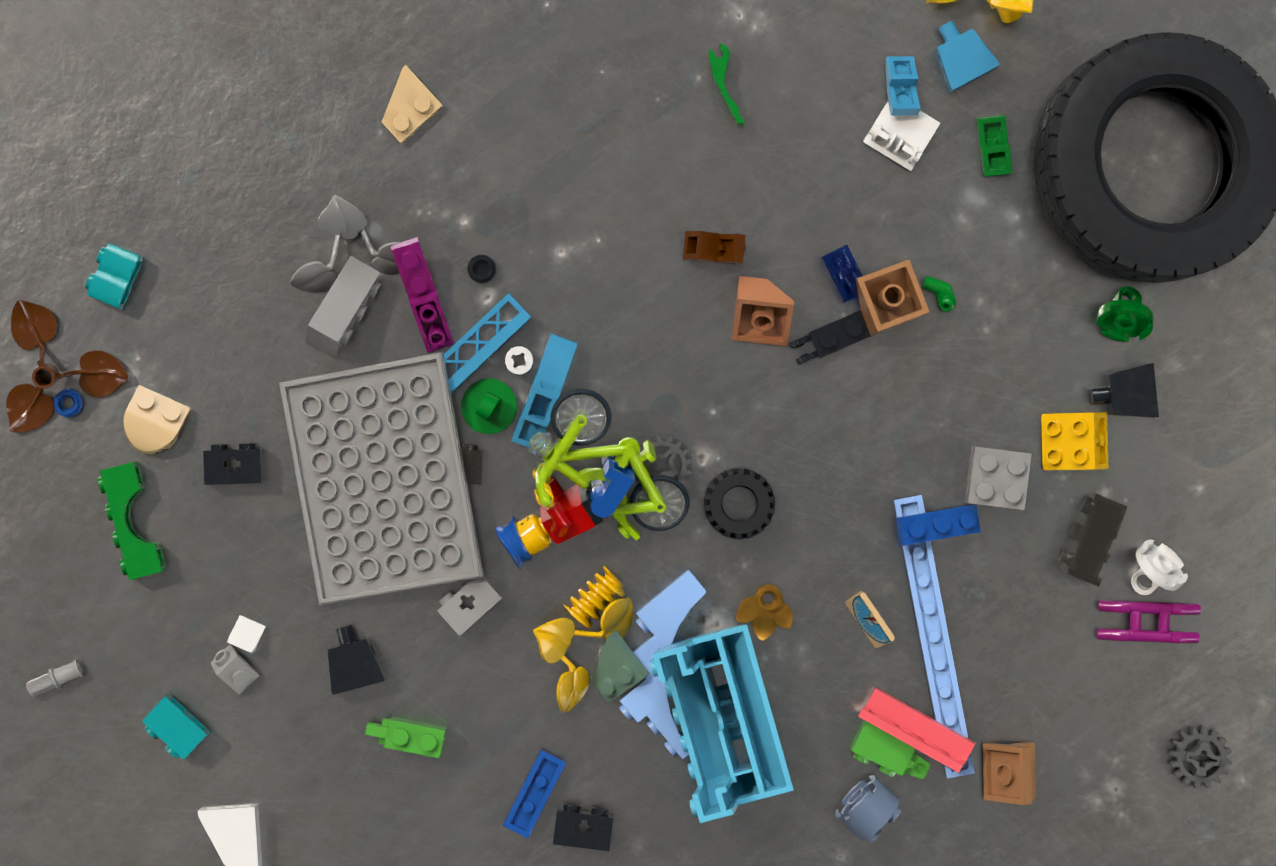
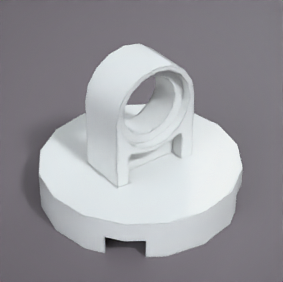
M1151 539L1145 541L1136 551V558L1140 569L1132 577L1131 584L1133 589L1141 595H1149L1159 586L1171 591L1179 589L1188 578L1187 573L1183 574L1181 570L1184 566L1182 560L1168 546L1162 543L1158 547L1153 544L1154 540ZM1147 575L1152 580V587L1142 586L1139 576Z

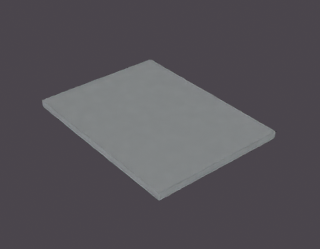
M444 352L279 383L319 605L484 576Z

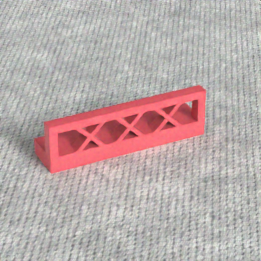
M875 688L867 705L858 716L958 773L964 767L976 745V742L879 688Z

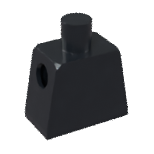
M1154 363L1105 375L1106 387L1091 388L1090 390L1092 405L1108 404L1109 415L1159 417Z
M352 624L336 628L340 645L328 649L332 695L385 681L387 679L385 671L369 637L356 640Z

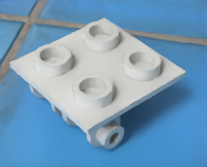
M887 101L863 143L912 171L940 122L922 111L919 112L918 116H891Z

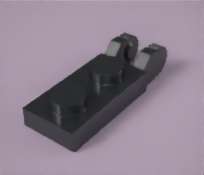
M860 310L808 332L809 335L792 341L789 344L791 349L798 348L812 340L816 351L799 356L796 361L800 365L816 357L822 358L869 338L871 335Z

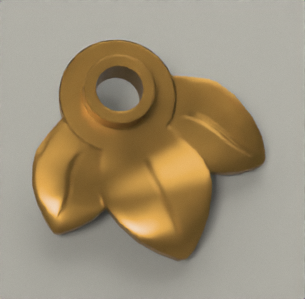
M767 584L761 586L756 591L755 596L745 598L740 603L736 613V621L740 623L752 621V627L756 636L763 641L772 635L777 625L790 629L793 613L791 608L783 602L781 591L776 586ZM767 593H771L774 596V600L770 604L763 601V597Z

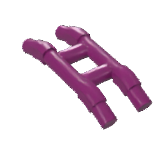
M1099 600V611L1130 613V630L1099 628L1097 637L1100 640L1162 643H1198L1200 641L1198 632L1169 631L1170 614L1199 615L1201 613V606L1199 604ZM1142 613L1159 614L1158 631L1141 630Z

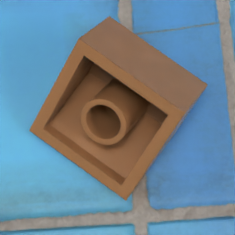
M909 259L856 279L860 309L871 336L921 318L930 312Z

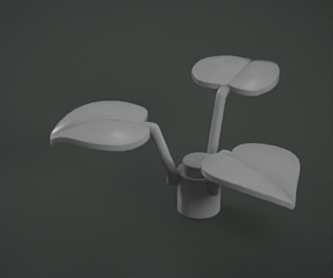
M334 195L318 218V226L322 231L336 235L330 262L327 266L319 261L309 262L301 266L293 274L291 285L308 292H325L330 290L338 277V273L332 269L335 266L341 236L345 239H354L358 236V233H361L370 254L375 257L371 262L375 270L384 274H400L391 251V246L401 242L384 244L376 251L365 231L367 225L365 214L350 202Z

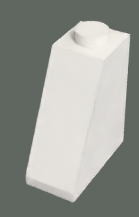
M258 803L202 807L198 810V817L225 866H262Z

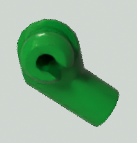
M926 275L922 289L935 293L939 308L942 311H952L956 306V297L951 285Z

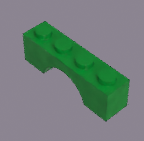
M130 462L100 470L101 477H98V485L101 493H106L108 504L105 505L108 520H113L116 531L112 535L116 548H120L123 559H120V566L123 575H128L129 580L166 571L160 544L141 538L134 531L130 522L129 511L131 503L145 489L138 462Z

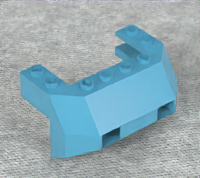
M747 624L731 626L659 648L652 654L653 659L650 660V666L653 676H658L660 683L664 682L667 696L669 698L673 697L676 708L672 709L673 718L676 725H681L683 735L680 736L681 746L684 753H689L691 763H688L689 774L692 780L696 779L698 785L692 795L693 799L689 800L693 816H698L700 823L734 815L737 807L741 804L794 791ZM723 664L728 684L717 687L712 666ZM744 738L750 763L739 765L733 741Z

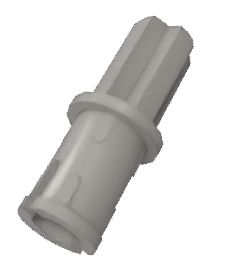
M77 660L56 670L51 668L49 673L27 682V691L32 697H36L54 688L59 690L61 685L84 675L83 670Z

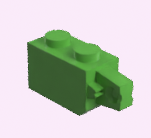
M391 717L390 719L383 718L382 724L368 722L365 735L379 737L378 744L384 745V748L440 758L443 752L447 727Z
M865 720L862 721L850 746V750L855 753L853 758L867 765L871 760L880 765L878 770L891 777H894L895 773L901 776L905 773L924 779L931 765L914 753L915 749L912 746Z

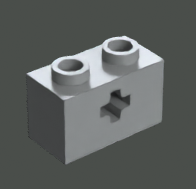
M485 576L462 580L460 585L463 588L455 595L450 591L439 601L442 607L437 612L459 636L503 598ZM463 595L466 597L474 596V608L470 606L464 608L461 605L464 602Z

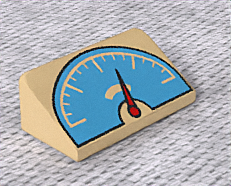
M860 591L845 602L875 648L895 640V636L865 592Z

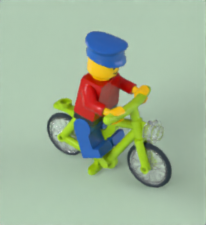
M574 389L561 395L552 407L550 415L551 425L559 437L557 443L555 444L552 440L553 436L549 432H539L529 441L530 447L528 452L531 455H536L537 458H543L545 461L540 463L537 469L534 468L533 470L536 489H534L535 497L538 504L542 505L540 508L541 517L539 518L537 515L531 514L518 521L513 516L506 526H497L495 531L516 566L522 569L524 562L532 560L535 554L550 546L551 539L555 544H560L603 522L604 517L613 515L620 523L617 525V528L626 539L632 536L637 541L640 538V533L627 520L625 515L632 514L637 523L649 530L665 531L672 529L688 513L690 505L689 495L683 484L678 480L664 475L651 476L644 461L648 459L652 463L657 458L655 448L648 439L643 443L644 450L640 452L639 442L632 437L623 438L616 445L570 449L572 445L586 446L597 442L606 434L611 423L609 404L600 394L588 389ZM602 458L603 469L585 468L578 472L567 464L566 461ZM558 470L574 482L575 485L564 491L556 478H551V475L554 471ZM635 472L640 483L634 488L631 497L627 499L626 493L635 481Z

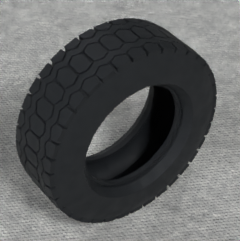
M1172 32L1144 34L1125 39L1102 50L1076 68L1060 84L1045 108L1040 125L1038 126L1033 156L1035 185L1038 187L1036 189L1041 205L1043 204V210L1050 224H1053V229L1062 241L1065 240V244L1075 254L1080 255V258L1099 270L1120 278L1150 283L1178 281L1212 271L1232 261L1247 250L1268 227L1276 212V99L1273 93H1269L1270 88L1262 77L1256 75L1258 72L1246 61L1242 62V58L1228 48L1224 49V46L1191 34L1185 35V33ZM1145 95H1158L1175 99L1195 111L1208 126L1214 138L1218 155V173L1214 188L1203 207L1184 222L1173 224L1158 223L1136 215L1117 199L1106 181L1101 159L1104 133L1114 113L1128 99Z

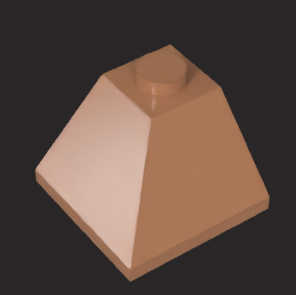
M739 276L732 340L788 346L794 300L768 279Z

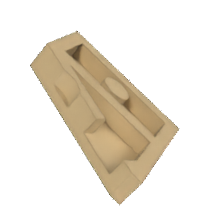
M405 65L396 83L382 123L402 144L439 111L443 105Z

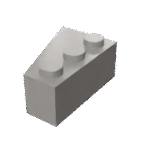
M350 256L308 324L305 343L335 359L342 345H346L353 333L352 327L356 320L360 322L367 310L365 304L369 297L374 298L381 287V283L378 282L380 272Z

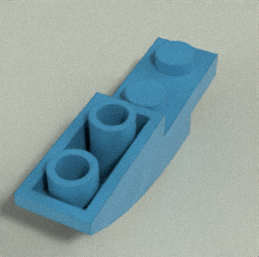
M553 333L550 334L512 435V442L536 451L539 448L545 430L548 428L551 420L552 407L558 400L578 344L577 342Z

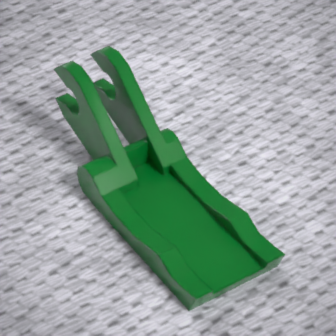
M719 43L721 53L723 54L721 58L716 57L711 48L708 53L713 81L736 126H743L745 121L739 114V107L730 98L724 84L730 55L729 48L725 44Z

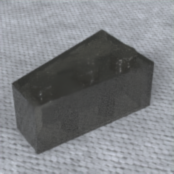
M1091 493L1090 497L1086 496L1080 507V512L1083 513L1079 524L1074 523L1069 534V538L1072 539L1068 550L1063 549L1058 560V564L1061 565L1059 571L1099 587L1102 580L1098 577L1103 563H1108L1110 557L1108 551L1113 539L1117 538L1127 506L1096 493Z

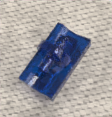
M848 245L821 257L843 302L845 303L857 297L856 279L863 275Z

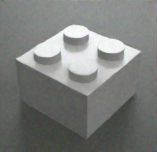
M971 446L965 503L1025 510L1032 454Z

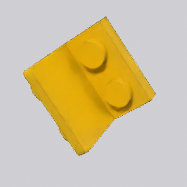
M1107 412L1042 414L1043 470L1108 469Z

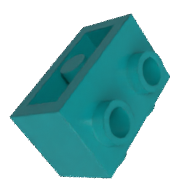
M170 694L166 695L142 720L146 725L145 731L154 739L160 738L167 744L165 749L176 759L179 757L183 760L186 759L210 733L201 722Z

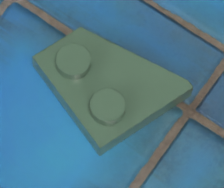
M615 630L607 637L591 681L609 703L644 679L649 672Z

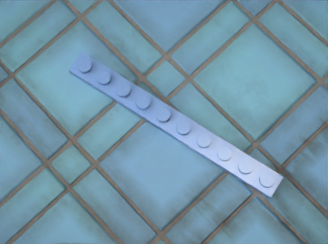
M922 495L893 500L896 518L925 513ZM931 541L902 546L935 720L968 738ZM970 754L959 773L944 765L946 778L974 774L972 755Z

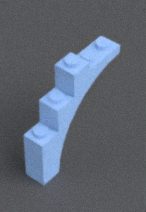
M689 569L636 612L639 616L636 622L646 634L649 631L653 633L651 637L633 651L649 674L620 698V702L623 705L619 707L629 721L634 718L639 722L647 716L649 720L646 723L656 735L661 732L667 740L664 745L674 757L679 754L682 759L688 756L689 753H684L680 742V736L682 735L670 711L664 682L660 683L659 677L653 676L650 660L653 659L652 654L659 648L672 644L678 627L689 610L707 592Z

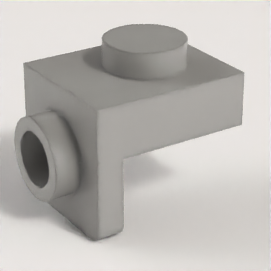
M231 644L227 648L220 650L211 662L216 675L239 695L260 676L257 670L244 660Z

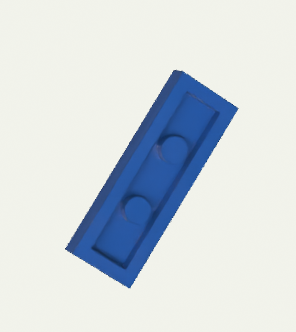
M976 504L895 518L900 546L981 532Z
M541 749L503 824L504 827L529 838L566 761Z

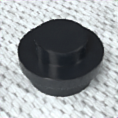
M477 255L469 261L467 270L472 280L478 283H486L494 277L496 266L489 256Z

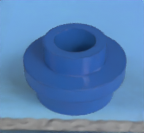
M64 389L54 398V408L63 417H73L82 409V398L75 390ZM67 398L73 400V406L70 409L64 405V401Z

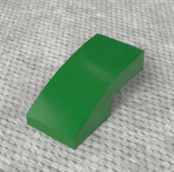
M1002 114L976 118L984 177L1013 173L1006 116Z

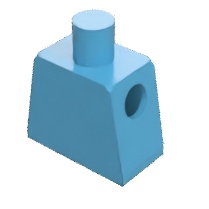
M953 20L938 28L945 43L935 49V53L949 93L958 90L1000 66L998 60L973 29L960 34Z

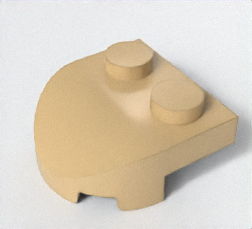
M139 385L124 414V432L129 444L137 451L150 455L165 449L169 450L177 442L178 435L190 414L191 408Z

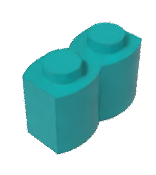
M108 243L106 248L102 247L96 259V262L99 263L98 269L95 274H90L86 282L87 296L122 310L140 270L143 257Z

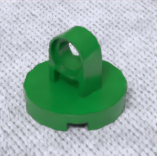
M1124 286L1116 293L1113 301L1107 302L1099 308L1096 325L1101 327V333L1112 340L1129 342V337L1139 336V340L1148 337L1154 328V315L1147 306L1142 304V296L1137 289L1132 286ZM1122 295L1128 296L1132 301L1122 300Z
M493 378L481 379L472 383L464 392L461 401V413L466 424L474 431L483 434H497L507 429L514 421L517 413V400L512 389L504 382Z

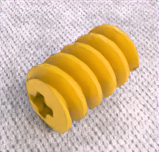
M605 565L602 567L606 574L605 576L598 573L594 575L597 584L587 581L586 584L589 591L586 592L579 589L578 592L581 599L578 600L571 597L572 608L564 605L580 624L588 628L592 627L590 617L595 620L601 618L598 609L604 612L607 607L606 601L609 603L615 601L614 594L621 597L625 595L622 588L623 584Z

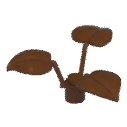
M25 300L17 301L13 308L11 332L15 342L24 350H32L38 345L40 347L39 360L37 361L39 367L32 373V381L37 388L32 384L23 383L15 386L9 392L6 409L11 432H26L36 429L51 418L54 412V400L51 396L42 392L44 389L55 384L58 379L81 374L79 378L81 389L89 396L97 398L110 395L128 379V374L123 364L110 353L101 350H92L84 353L80 358L81 369L59 372L54 364L45 363L44 342L52 340L56 335L57 320L48 308Z

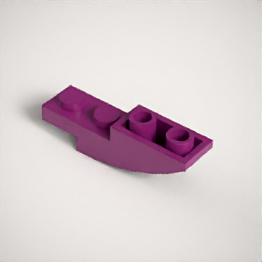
M418 237L392 245L391 251L427 353L454 345L451 331Z

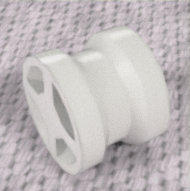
M516 346L507 352L505 364L510 372L523 375L532 369L534 357L527 348Z

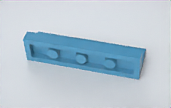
M509 293L444 354L445 363H455V374L448 379L451 394L532 319ZM510 302L519 313L510 322L500 321V309ZM497 313L496 321H489ZM484 324H496V335L490 341H479L480 328ZM476 333V341L469 340ZM463 344H476V353L470 360H459V348ZM479 344H485V345L479 350ZM455 353V360H447ZM459 363H465V364L459 369Z

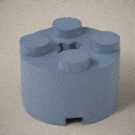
M874 775L869 776L870 782L866 783L862 780L855 785L841 801L844 805L842 811L840 812L837 809L835 812V817L859 840H867L869 843H872L881 834L880 829L887 822H893L901 813V810L898 808L899 798Z

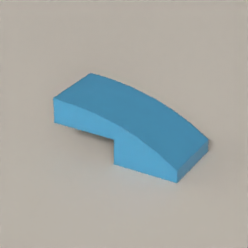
M887 56L885 67L890 115L918 116L921 108L916 89L918 74L914 56Z

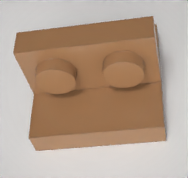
M983 743L984 800L1018 805L1032 804V800L1036 799L1035 743Z

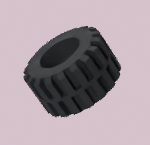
M733 468L723 471L711 481L705 492L704 510L709 523L723 536L740 540L748 539L760 534L770 524L775 512V496L771 486L763 476L749 469ZM734 487H745L755 496V511L745 520L731 519L723 510V498Z

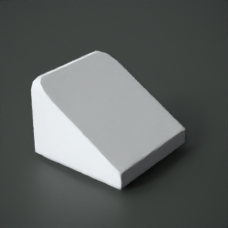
M240 615L227 643L254 653L266 626Z

